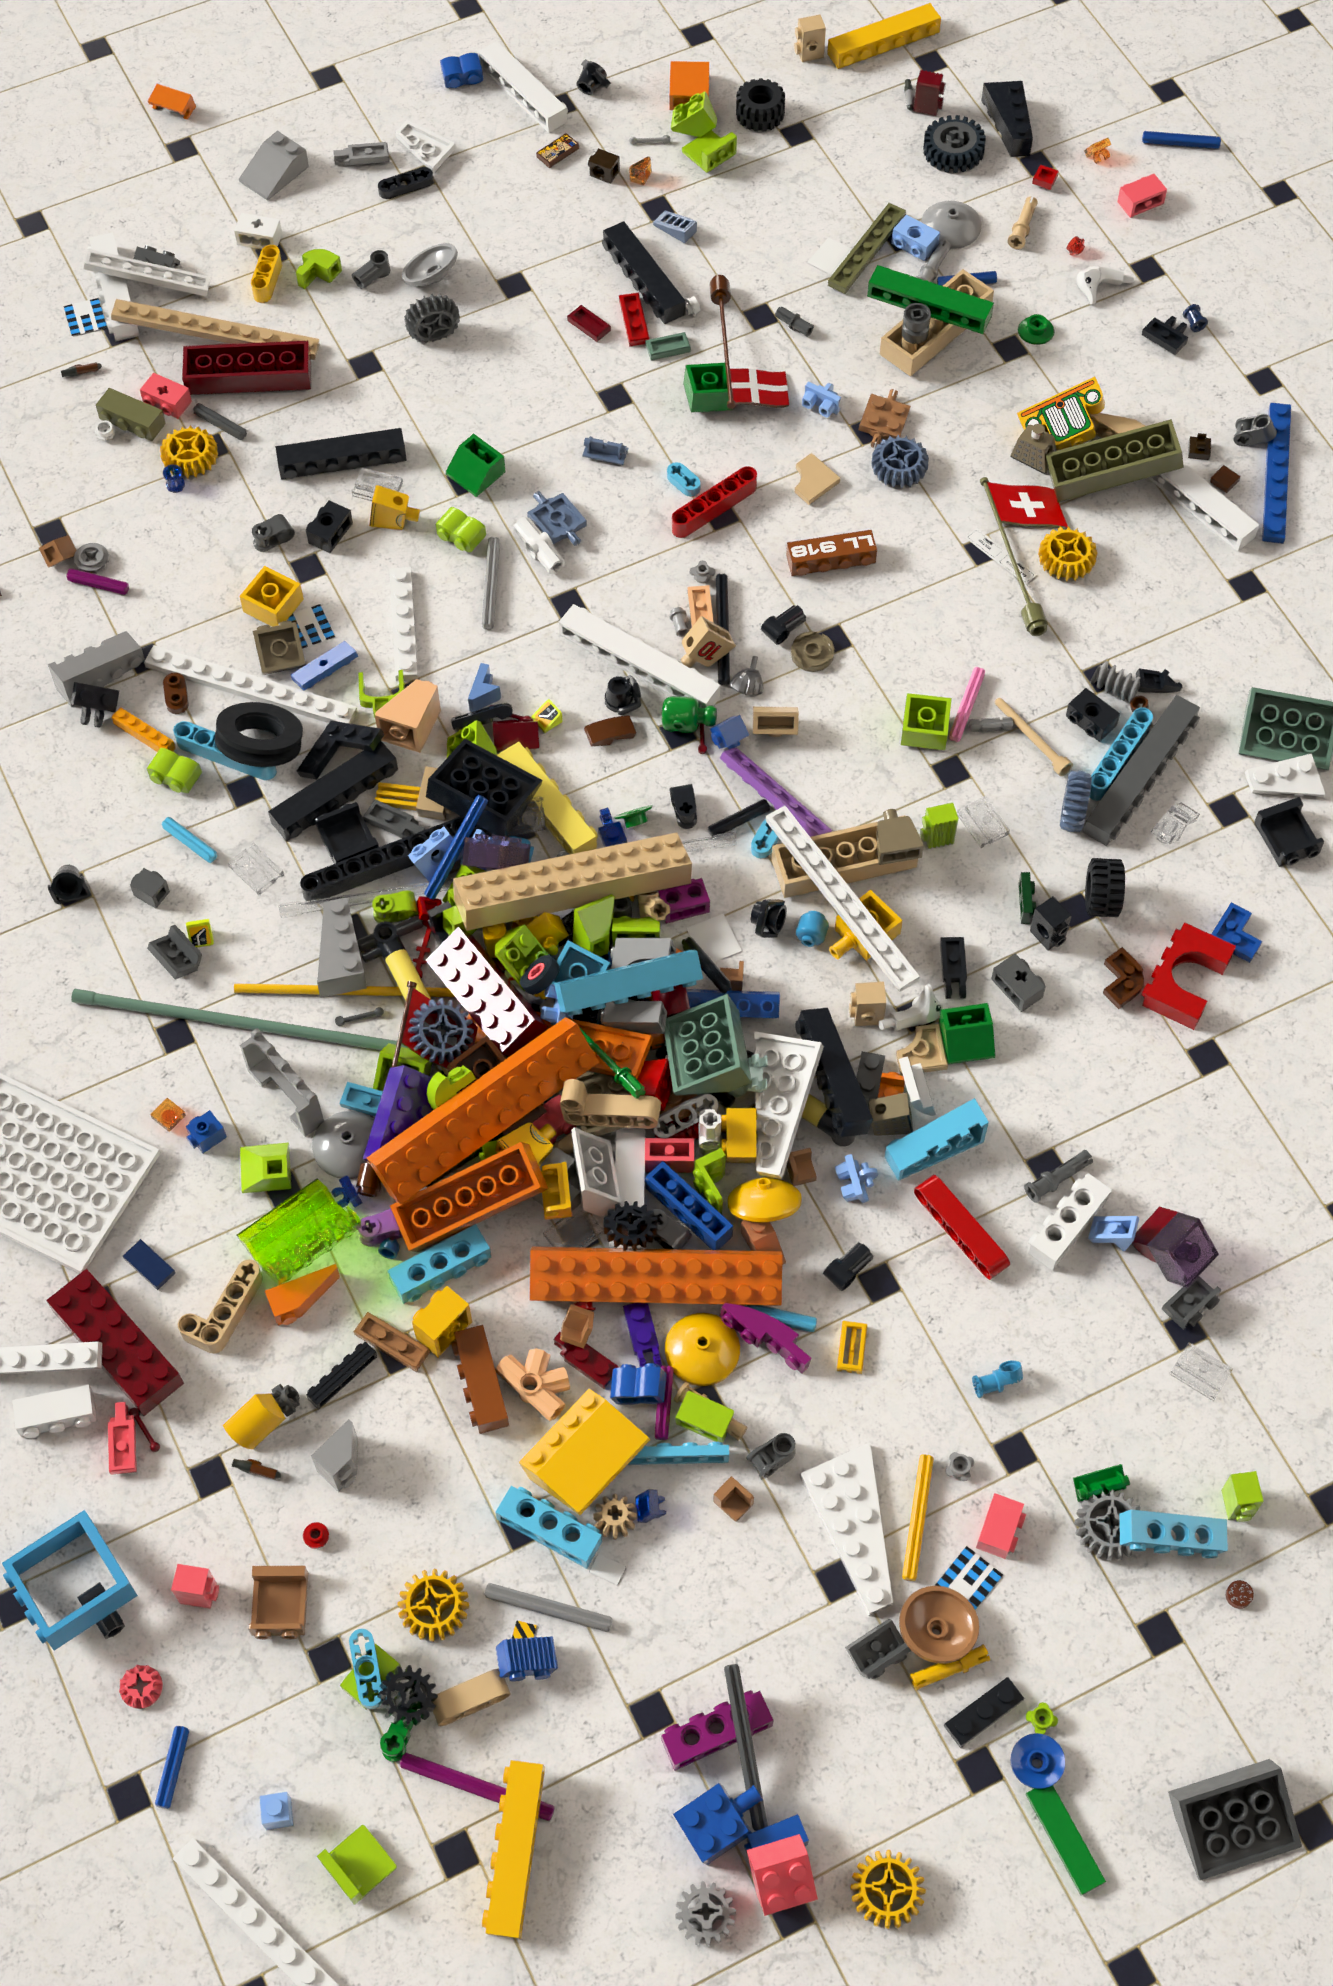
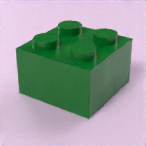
M725 362L685 365L683 385L691 413L732 410L727 407L729 398Z

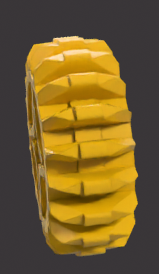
M191 425L188 429L181 427V430L177 431L174 429L173 434H167V439L162 440L160 457L164 467L172 475L177 474L179 478L185 475L187 479L190 475H194L197 478V474L201 473L204 475L205 470H211L212 465L216 464V458H218L217 443L212 434H209L206 429L201 431L199 426L193 429Z
M1069 526L1066 530H1063L1061 527L1058 531L1052 529L1050 534H1046L1044 540L1040 543L1038 552L1040 565H1043L1044 571H1049L1050 576L1057 575L1058 580L1061 577H1064L1066 582L1069 578H1073L1075 581L1078 576L1084 578L1086 573L1089 574L1096 564L1098 554L1096 543L1092 542V536L1086 537V531L1080 533L1078 528L1075 531L1071 530Z
M435 1568L432 1570V1576H428L427 1571L423 1570V1578L419 1579L417 1575H413L414 1584L406 1582L404 1585L408 1591H400L399 1595L404 1600L397 1603L398 1608L403 1609L398 1615L400 1619H405L402 1623L404 1628L411 1626L409 1631L411 1635H415L419 1631L420 1640H423L426 1634H429L430 1642H434L436 1634H439L441 1640H445L444 1632L448 1631L453 1636L455 1634L453 1626L461 1628L463 1625L459 1619H467L468 1615L463 1610L469 1608V1602L464 1601L468 1598V1593L462 1591L464 1588L462 1582L456 1584L457 1576L453 1575L447 1579L448 1572L446 1570L440 1576H438V1571ZM433 1586L443 1587L452 1594L448 1596L446 1593L437 1594L433 1590ZM425 1589L423 1600L416 1602L417 1605L412 1606L416 1596ZM430 1595H432L433 1600L437 1604V1615L434 1614V1610L430 1606ZM455 1604L449 1617L442 1621L441 1615L443 1611L450 1608V1605ZM419 1614L421 1617L430 1616L434 1624L423 1623L415 1616Z
M891 1850L886 1851L885 1858H882L880 1851H876V1861L867 1855L865 1861L868 1867L863 1863H859L857 1868L862 1874L853 1873L852 1878L859 1883L850 1885V1890L859 1892L852 1896V1902H862L857 1906L856 1911L858 1913L864 1909L868 1911L864 1916L865 1921H868L871 1915L876 1917L873 1924L875 1927H878L880 1919L885 1920V1929L890 1928V1920L894 1921L896 1928H900L901 1917L904 1922L910 1923L911 1917L908 1912L917 1916L919 1910L914 1904L918 1906H923L924 1900L917 1895H924L926 1893L925 1888L917 1887V1885L924 1882V1877H914L920 1868L915 1866L910 1870L909 1865L912 1859L907 1858L905 1863L901 1862V1852H898L896 1858L892 1859ZM884 1867L882 1880L872 1882V1884L865 1883L870 1873ZM892 1868L900 1871L906 1877L909 1886H905V1883H899L895 1880ZM887 1879L888 1883L892 1885L891 1888H895L888 1902L887 1895L884 1894L885 1891H881ZM866 1893L878 1896L881 1899L883 1911L876 1908L869 1901ZM910 1895L909 1902L903 1908L892 1911L894 1898Z

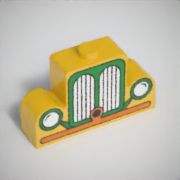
M1093 377L1018 412L1017 415L1023 430L1028 425H1043L1045 432L1055 437L1056 451L1083 444L1096 437L1095 428L1088 413L1098 414L1103 411L1105 400L1096 377Z

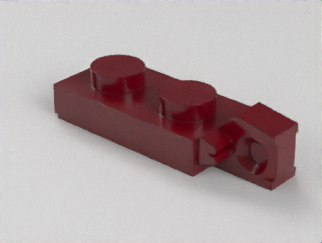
M559 1332L553 1340L554 1345L562 1350L560 1355L564 1358V1361L605 1389L612 1380L613 1369L619 1368V1366L587 1343L583 1349L561 1341V1332Z

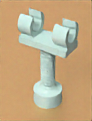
M754 1054L751 1058L749 1057L748 1063L752 1083L728 1093L737 1098L745 1094L746 1091L761 1093L763 1090H766L767 1078L763 1080V1067L768 1065L767 1055L763 1058H759V1054Z

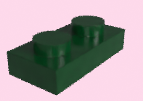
M1021 872L1018 882L1021 924H1030L1036 908V901H1032V895L1035 894V882L1031 881L1030 872Z

